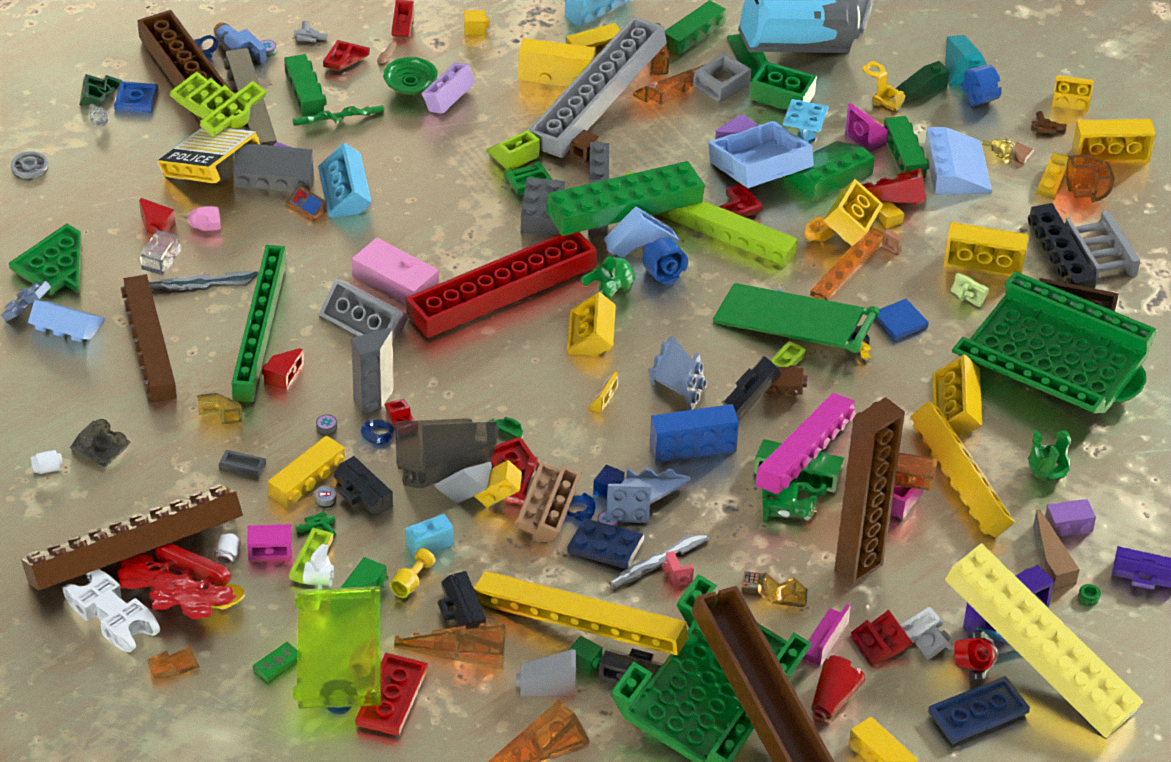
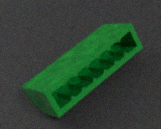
M763 439L755 457L753 474H757L758 467L782 443ZM819 452L818 456L812 459L807 468H803L798 477L794 478L792 482L808 483L817 489L824 482L827 485V491L835 493L842 474L845 457Z

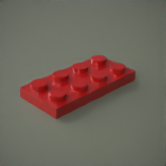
M385 652L355 719L356 725L399 736L427 673L428 663Z

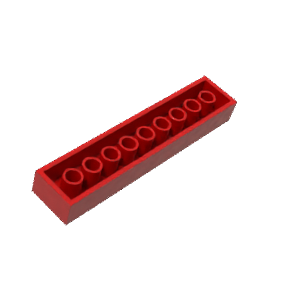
M580 232L564 236L561 234L555 235L406 297V314L410 315L409 319L428 339L596 268L597 249Z

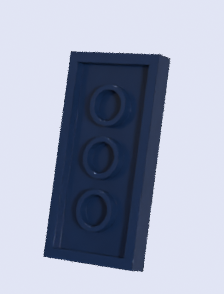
M1004 676L929 706L928 713L949 741L954 744L1028 714L1030 706L1009 679Z

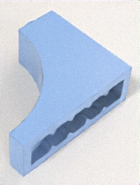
M635 206L604 238V241L607 244V250L615 256L617 254L624 258L633 250L657 239L669 237L677 243L679 238L671 227Z

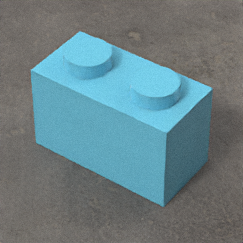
M445 514L405 528L406 547L415 559V553L420 548L435 553L454 546V527Z

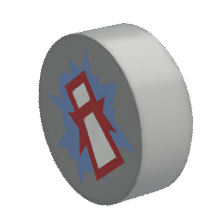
M330 486L319 487L315 491L316 503L320 506L334 504L336 502V490Z

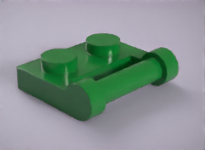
M540 161L534 162L530 166L512 171L509 169L503 172L506 182L510 183L517 195L525 193L527 178L553 180Z

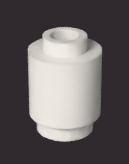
M56 450L37 453L35 456L30 457L33 473L45 474L59 471V466L63 465L61 453L57 454Z
M227 533L220 536L215 551V561L218 564L228 567L235 562L241 544L240 539L236 535Z

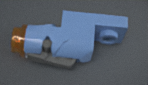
M223 22L218 23L214 27L213 31L216 40L224 51L248 48L251 57L259 64L267 62L266 47L249 30L245 29L238 32L229 24Z

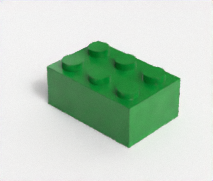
M765 61L751 82L750 99L788 110L792 99L804 102L811 101L815 94L817 76Z

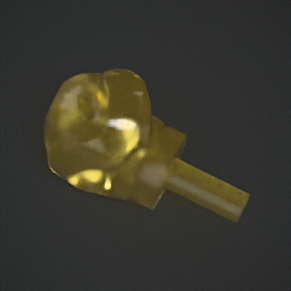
M994 139L993 142L982 141V145L990 146L998 158L1009 156L1015 148L1014 143L1009 139Z

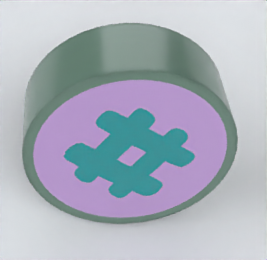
M261 41L266 47L267 56H272L276 53V43L274 41Z

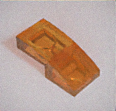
M191 646L171 655L166 650L147 659L154 678L171 677L200 667Z

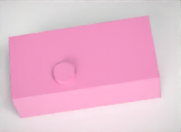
M377 237L352 258L353 277L406 304V297L439 284L438 269Z

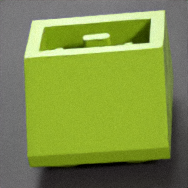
M526 130L487 148L486 152L507 170H514L539 157L540 139L529 130Z

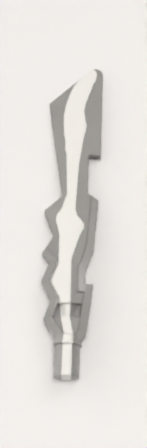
M685 535L662 554H652L647 560H640L639 563L622 571L620 576L610 581L611 588L616 589L621 585L628 584L642 577L643 574L661 567L662 562H665L666 552L674 551L675 554H684L709 540V536Z

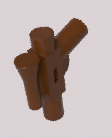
M1042 111L1036 113L1037 121H1032L1031 128L1037 129L1036 134H1056V131L1066 132L1067 124H1059L1050 119H1045Z

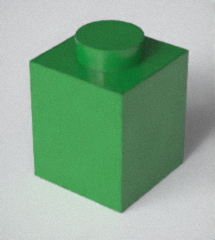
M580 636L568 650H576V669L590 676L596 669H599L600 661L603 657V647Z

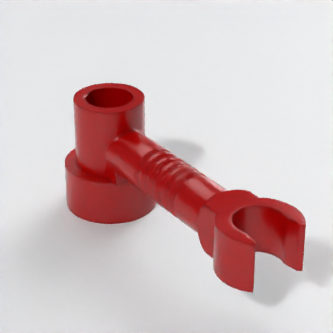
M530 455L520 484V491L505 498V504L512 506L514 504L523 505L530 480L538 464V457Z

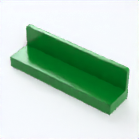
M740 34L728 35L727 40L737 61L751 69L750 82H752L763 63L767 61L764 53L748 52Z

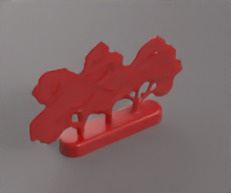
M170 543L159 546L156 549V557L161 563L154 562L150 554L141 553L134 558L124 559L120 563L122 568L117 571L121 588L139 589L149 586L153 588V591L149 593L150 599L154 601L152 602V609L164 610L174 605H180L182 613L195 620L202 617H210L212 612L211 605H228L236 598V595H233L232 587L226 586L231 581V574L226 567ZM153 566H157V567L163 566V567H162L161 569H159V570H154V571H152V570L149 569L150 567H153ZM168 567L183 572V574L174 575L169 572ZM192 577H195L201 581L196 582L193 580Z

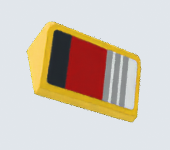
M617 371L613 372L602 383L590 402L588 409L600 413L604 410L618 387Z

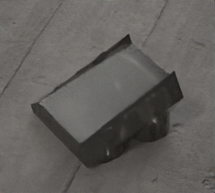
M98 419L96 421L93 420L78 434L70 448L99 465L107 467L128 447L131 441L127 440L122 432L111 431V425L107 420Z

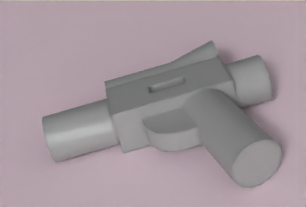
M306 20L302 22V29L294 30V37H297V42L316 43L317 40H328V34L318 33L313 28H309L310 23Z

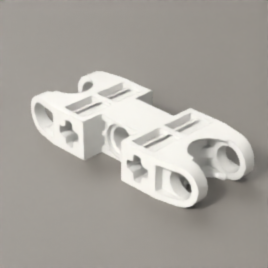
M100 569L87 573L90 583L86 586L68 583L63 587L64 596L73 610L86 621L96 615L101 620L102 635L125 652H131L136 648L135 641L132 638L133 635L145 633L155 636L160 632L159 624L150 610L136 598L126 604L121 599L120 584Z

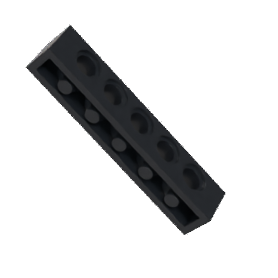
M1054 204L1032 206L1030 215H1028V224L1032 226L1036 238L1040 240L1043 250L1047 252L1050 263L1055 266L1058 277H1061L1064 283L1095 289L1097 278Z

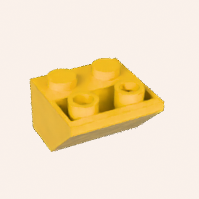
M1057 75L1053 90L1052 106L1089 111L1094 80Z

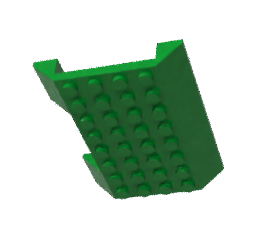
M700 574L696 576L676 604L689 627L688 639L678 656L670 654L651 681L653 673L633 662L610 695L625 720L691 761L732 762L754 731V727L691 612L697 596L714 592L717 587L716 584ZM758 623L789 679L812 646V643L794 632L788 640H785Z

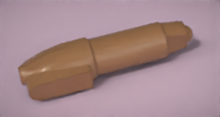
M392 41L386 50L379 55L377 63L384 64L389 60L396 48L397 43L395 41Z

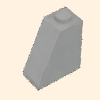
M568 650L521 664V673H516V687H521V696H575L576 650Z

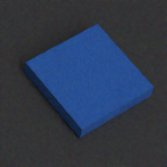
M121 81L114 103V110L152 113L159 90L158 84Z
M907 299L880 308V314L876 318V321L894 340L926 329L929 325V322Z

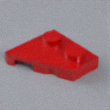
M337 40L323 60V67L341 71L369 56L370 48Z

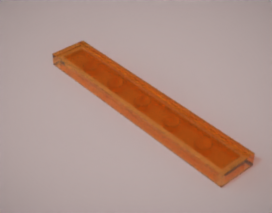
M871 226L867 234L855 243L810 290V295L818 299L830 300L883 244L884 232Z

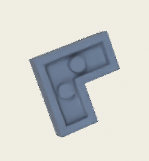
M45 281L40 284L36 282L28 289L23 288L17 293L16 296L18 298L10 301L5 306L6 310L1 316L5 321L17 317L28 304L34 302V300H39L51 286Z

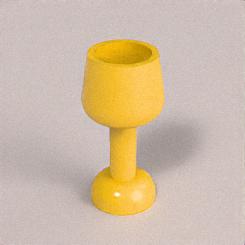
M424 548L418 549L415 553L416 563L412 568H401L395 573L390 582V589L395 595L406 598L418 588L419 578L417 574L422 568H430L435 564V557L429 550Z

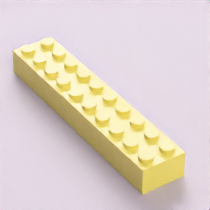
M982 543L951 568L945 581L1105 738L1109 737L1128 720L1143 703V700Z

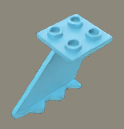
M792 99L783 125L800 128L797 136L808 143L813 142L817 136L813 131H821L829 106Z

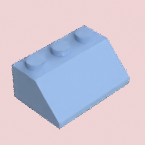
M34 300L28 323L35 325L34 329L44 332L47 329H51L54 335L64 337L65 334L72 335V340L83 342V339H92L105 318L55 303Z

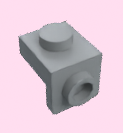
M936 626L914 641L928 660L945 647L950 651L954 649L949 643L952 641L949 634L945 630L940 631Z

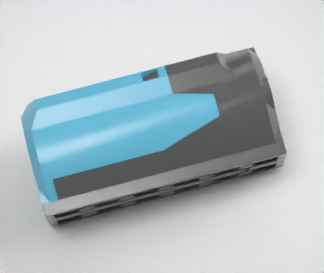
M745 0L738 31L748 52L849 53L852 43L855 39H858L860 34L859 1Z

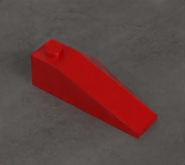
M922 169L899 173L892 180L885 177L874 185L871 182L861 184L880 201L920 204L926 199Z

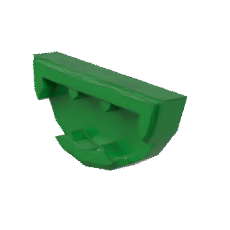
M504 417V419L494 420L493 418L485 423L486 429L509 440L518 437L523 439L521 424L515 419Z

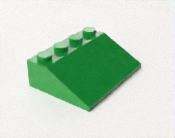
M836 141L813 152V167L784 177L815 202L846 187L854 179L859 181L872 175L875 157L862 146Z

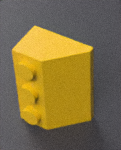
M597 292L570 310L567 342L568 354L599 356L613 347L615 304L602 293Z

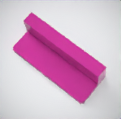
M846 604L842 612L829 608L808 640L812 643V646L803 659L819 666L822 665L849 623L851 605Z

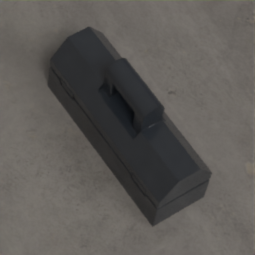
M762 356L735 383L736 386L723 399V405L733 404L736 415L741 420L778 379L781 372L771 360Z
M355 456L340 463L335 469L334 478L343 485L338 489V492L351 505L361 502L372 514H381L393 507V491Z
M467 572L451 574L441 581V587L446 598L440 599L437 604L445 621L455 619L460 634L463 636L472 637L473 635L487 633L486 617ZM452 606L454 610L450 611L448 607Z
M608 648L605 650L600 661L599 677L619 682L631 664L635 662L653 673L651 681L663 663L652 661L653 653L632 648L630 654Z

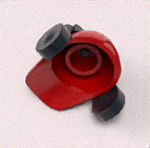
M983 630L968 631V639L957 640L954 644L955 662L959 666L974 670L969 672V679L986 678L987 671L997 660L998 650L994 645L993 639H990Z

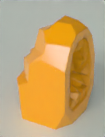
M816 217L808 222L803 232V236L808 241H826L834 235V230L823 221L825 217Z

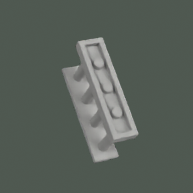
M1109 210L1102 211L1101 219L1097 223L1075 226L1070 218H1066L1065 225L1096 276V283H1098L1100 272L1124 268L1130 276L1138 275L1140 259ZM1096 230L1104 233L1102 236L1085 239L1080 235V233ZM1107 242L1112 246V248L1090 251L1087 247ZM1116 255L1120 259L1119 261L1098 264L1095 260L1096 258Z

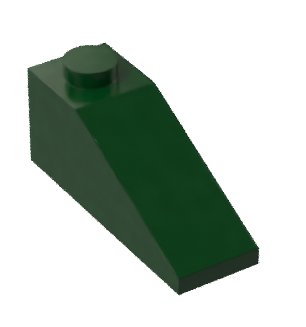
M940 61L923 66L895 88L898 91H903L904 95H906L902 104L946 89L949 70Z

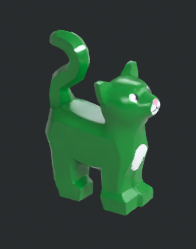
M791 481L789 486L784 488L779 494L762 488V499H766L763 500V521H768L770 517L788 518L798 516L807 521L810 520L812 516L817 514L815 509L817 497H821L827 492V485L822 482L820 488L815 489L808 483ZM802 490L811 495L808 498L797 501L798 493ZM774 496L777 500H770L768 498Z

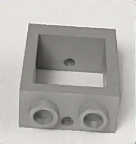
M723 53L694 71L693 86L721 103L750 84L751 69ZM723 69L733 75L732 78L724 83L712 77Z

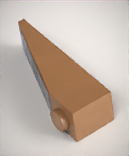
M1040 509L1036 510L1033 526L1041 566L1045 573L1054 581L1053 590L1077 584L1079 567Z

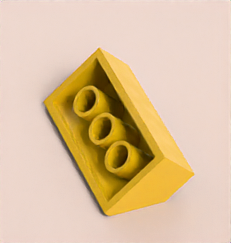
M964 354L932 373L933 404L940 409L954 432L960 435H966L982 426L980 367Z

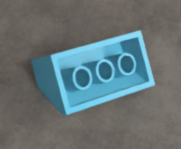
M343 143L318 166L328 215L331 218L358 215L372 203L361 153Z

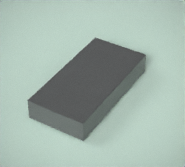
M225 450L219 462V469L259 478L266 465V458Z

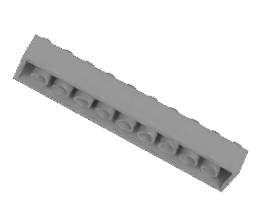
M636 17L630 19L529 129L530 132L540 139V151L560 158L566 155L571 149V141L583 130L587 131L665 46L667 42L664 26Z

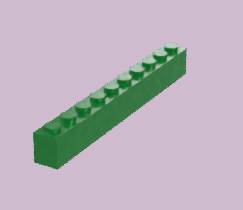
M265 246L232 378L233 401H254L286 268L285 246Z

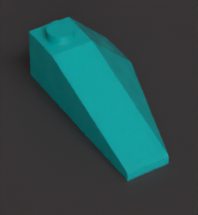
M965 35L948 36L946 39L945 67L949 70L948 84L949 86L961 85V82L964 81L965 71L987 65L982 53Z

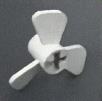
M324 544L318 547L311 557V562H306L304 568L303 583L316 585L311 603V612H317L320 608L322 586L331 587L333 582L334 566L330 564L327 556L328 545Z

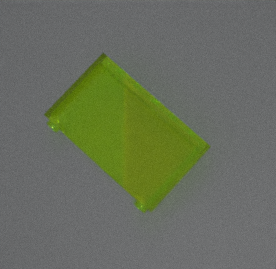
M380 586L299 590V594L295 595V607L299 608L297 686H293V700L298 701L299 709L381 705Z

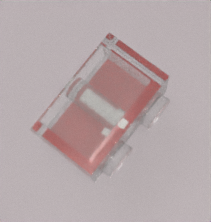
M157 230L140 254L141 269L164 275L166 270L172 266L175 257L181 252L179 236Z

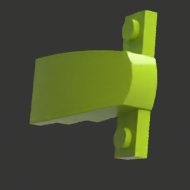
M195 72L170 91V96L203 119L200 121V126L213 137L225 128L238 130L245 126L249 121L251 108L266 97L267 91L254 81H251L234 94L226 85L221 87L212 78L207 80L198 72Z

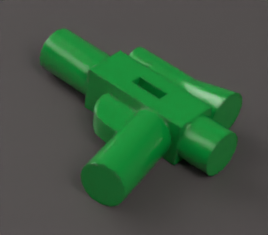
M325 510L316 515L305 517V523L295 525L297 534L306 531L311 532L312 528L333 533V539L337 535L330 526L336 523L334 515L327 517Z

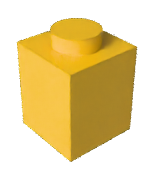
M464 10V36L486 35V28H490V17H486V10Z

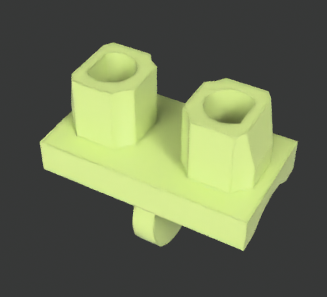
M957 273L950 291L958 295L960 300H967L981 307L988 295L989 288L973 281L969 276Z

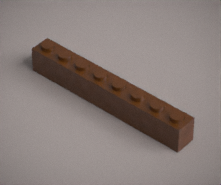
M145 274L123 278L124 286L121 287L122 298H126L124 300L125 311L130 312L127 313L129 325H133L131 327L132 338L137 339L134 341L136 353L140 352V354H137L139 366L144 367L141 368L142 379L147 380V382H144L146 394L151 395L152 402L177 398L175 379L148 276Z

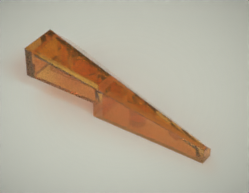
M704 65L640 88L633 92V96L646 103L649 100H653L662 105L677 92L681 91L684 93L693 86L694 71Z
M558 700L488 762H540L550 758L551 754L562 750L564 753L568 752L573 746L579 744L587 745L589 738L576 714Z

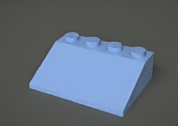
M927 127L925 148L935 194L992 193L981 141L947 127Z

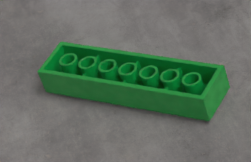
M689 161L548 193L546 212L560 234L564 236L619 223L635 206L652 215L702 203L705 184Z

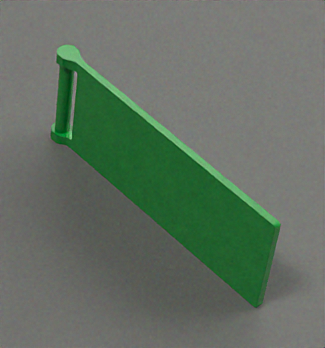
M734 283L713 317V323L846 348L853 353H859L862 348L861 343L874 319L878 318L880 310L875 306L861 307ZM862 315H867L857 336L849 342Z

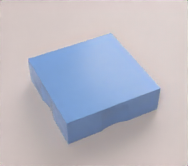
M775 121L708 142L710 163L747 188L814 166L812 145L800 137L791 134L786 128Z

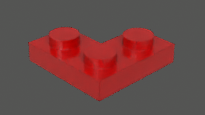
M742 184L727 188L726 196L732 202L719 206L743 217L762 211V204Z

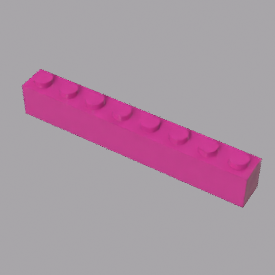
M832 393L758 467L755 486L776 494L787 488L790 482L798 477L802 469H806L809 462L815 459L818 453L825 449L831 440L835 439L837 433L843 430L849 421L853 420L856 413L854 409L855 401Z

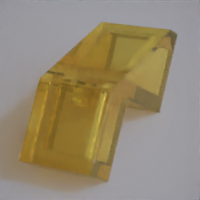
M219 393L197 395L199 416L220 413L222 425L243 422L241 404Z
M766 572L759 576L758 593L770 603L796 607L806 606L808 589L794 577L779 584Z

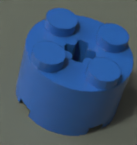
M982 65L965 71L961 88L963 92H966L971 106L997 100L1002 93V88H998L997 83L1000 81V77L992 65Z
M660 238L654 242L647 243L644 247L643 266L660 283L669 284L675 282L680 278L679 274L682 271H686L688 257L671 238Z

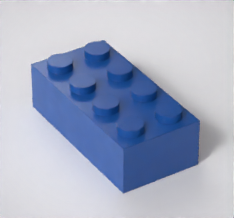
M733 404L651 415L649 445L655 463L736 451L739 420Z

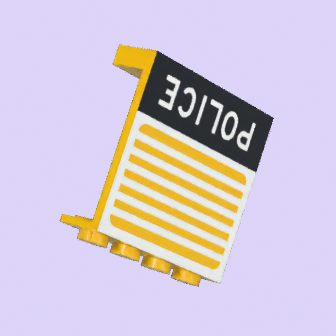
M201 128L161 157L158 163L164 177L217 183L221 179L215 166L245 143L260 145L259 137H257L255 131L225 128L213 137Z

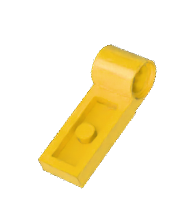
M1055 152L1052 153L1037 188V195L1055 200L1063 178L1069 171L1072 157Z

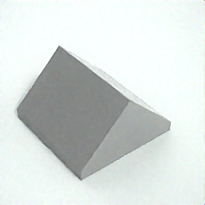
M491 462L462 469L434 485L436 489L459 504L487 489L492 467Z

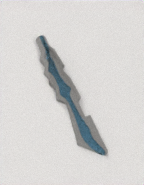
M258 271L225 273V276L211 277L209 274L186 278L176 277L149 282L151 290L163 289L167 291L193 290L196 287L207 288L211 284L247 285L258 275Z

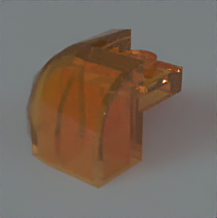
M1094 155L1068 156L1066 181L1068 191H1072L1074 198L1090 197L1092 202H1097L1106 198L1111 193L1115 177L1107 161L1103 162L1096 159Z

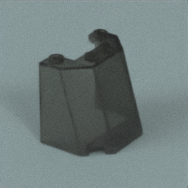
M470 418L397 421L395 423L396 464L398 469H403L402 481L404 486L424 488L438 483L462 469L491 462L497 445V438L499 437L497 421L473 422Z

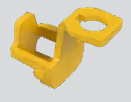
M870 61L862 67L863 72L871 77H877V93L872 96V104L876 107L884 106L893 112L899 110L906 95H904L903 91H898L892 87V85H887V71L885 67L875 61ZM876 67L879 69V73L877 71H870L869 68ZM893 95H894L895 97H894V100H893V103H892V102L890 101V99H891V98L893 97Z

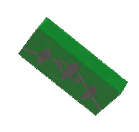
M285 642L255 663L253 670L265 681L270 682L300 661L302 653L290 643Z

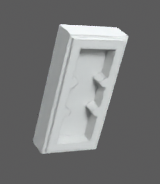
M928 607L902 623L901 626L912 642L915 643L914 641L932 627H941L943 621L931 607Z

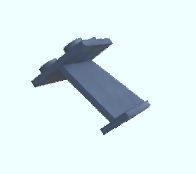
M669 337L666 342H662L660 355L654 357L653 368L648 369L651 385H656V381L683 395L686 398L688 410H693L707 385L700 355L695 353L693 359H691L674 337Z
M627 468L626 478L621 484H608L606 519H613L619 522L649 523L650 504L688 484L690 476L676 474L672 469H666L661 474H656L651 468H646L640 473H634L630 468Z

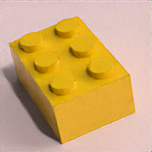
M854 179L839 193L823 221L831 229L835 230L844 241L853 246L867 234L883 204Z

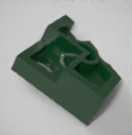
M85 74L79 105L96 106L101 104L120 86L122 80L108 75L103 80Z

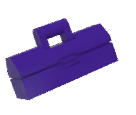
M1117 546L1111 575L1133 579L1132 586L1154 590L1155 584L1171 588V558Z

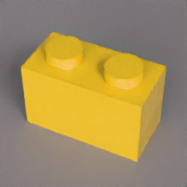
M509 460L491 469L487 489L474 495V497L484 506L489 507L520 491L522 472Z

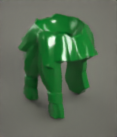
M608 256L603 260V264H599V267L581 277V282L584 286H588L595 280L601 281L598 292L602 293L605 297L611 298L617 290L624 294L630 292L635 280V272L626 259Z
M1034 430L1032 448L1027 459L1031 472L1038 479L1054 481L1064 478L1070 471V458L1067 450L1071 443L1070 434L1065 430L1056 432L1057 441L1055 445H1041L1042 435Z

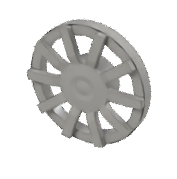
M24 152L13 158L11 167L15 175L23 179L31 177L34 179L36 176L44 174L48 168L47 158L41 153Z

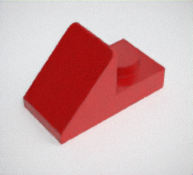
M396 0L391 35L394 37L410 38L411 26L414 24V1Z

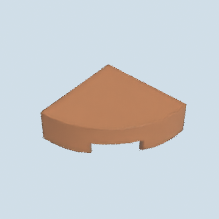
M1016 142L1014 153L1018 161L1024 164L1033 154V148Z

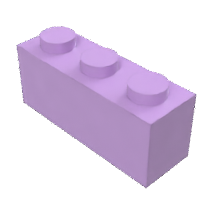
M454 63L422 92L429 112L439 114L446 112L453 103L457 102L476 83L469 64Z

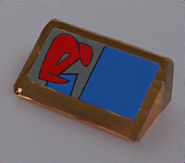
M301 185L295 188L286 201V205L312 221H315L327 212V202Z

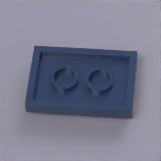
M584 518L568 544L567 552L628 569L644 541V534Z

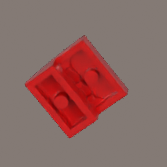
M889 609L873 622L867 619L850 632L872 665L884 662L914 644Z

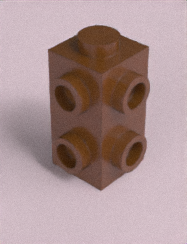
M775 365L781 372V375L765 393L771 396L777 394H786L788 396L803 395V387L807 388L808 375H804V368L796 365L788 367Z

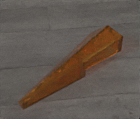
M500 621L498 625L487 626L486 623H483L478 628L466 629L465 626L433 630L432 634L428 635L413 633L412 637L400 638L398 635L394 639V648L503 670L506 621Z

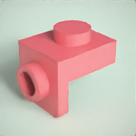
M666 552L665 562H662L664 574H668L671 585L693 582V565L680 567L675 552Z

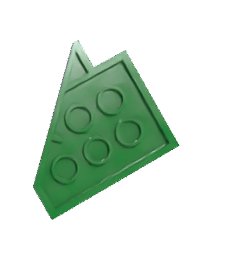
M68 223L10 261L9 269L32 284L36 282L40 284L47 281L51 286L46 292L49 295H52L65 285L78 293L80 284L81 232Z

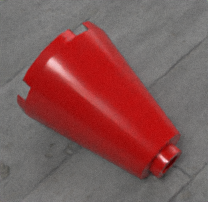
M831 655L823 662L811 705L813 714L818 719H830L864 684L866 680L865 674L859 667L856 670L850 666L852 664L850 660L841 656Z

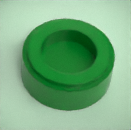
M1085 584L1080 587L1078 598L1083 604L1095 605L1100 601L1101 591L1097 586Z

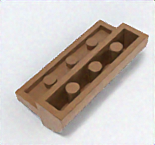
M540 462L514 526L533 534V541H553L559 534L582 473L564 465L559 470Z

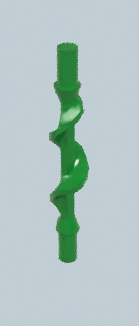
M379 105L358 109L355 106H349L344 108L342 112L333 114L329 110L318 112L315 116L307 115L306 117L293 118V125H309L316 121L328 119L333 120L335 124H339L347 116H370V114L384 112V107Z

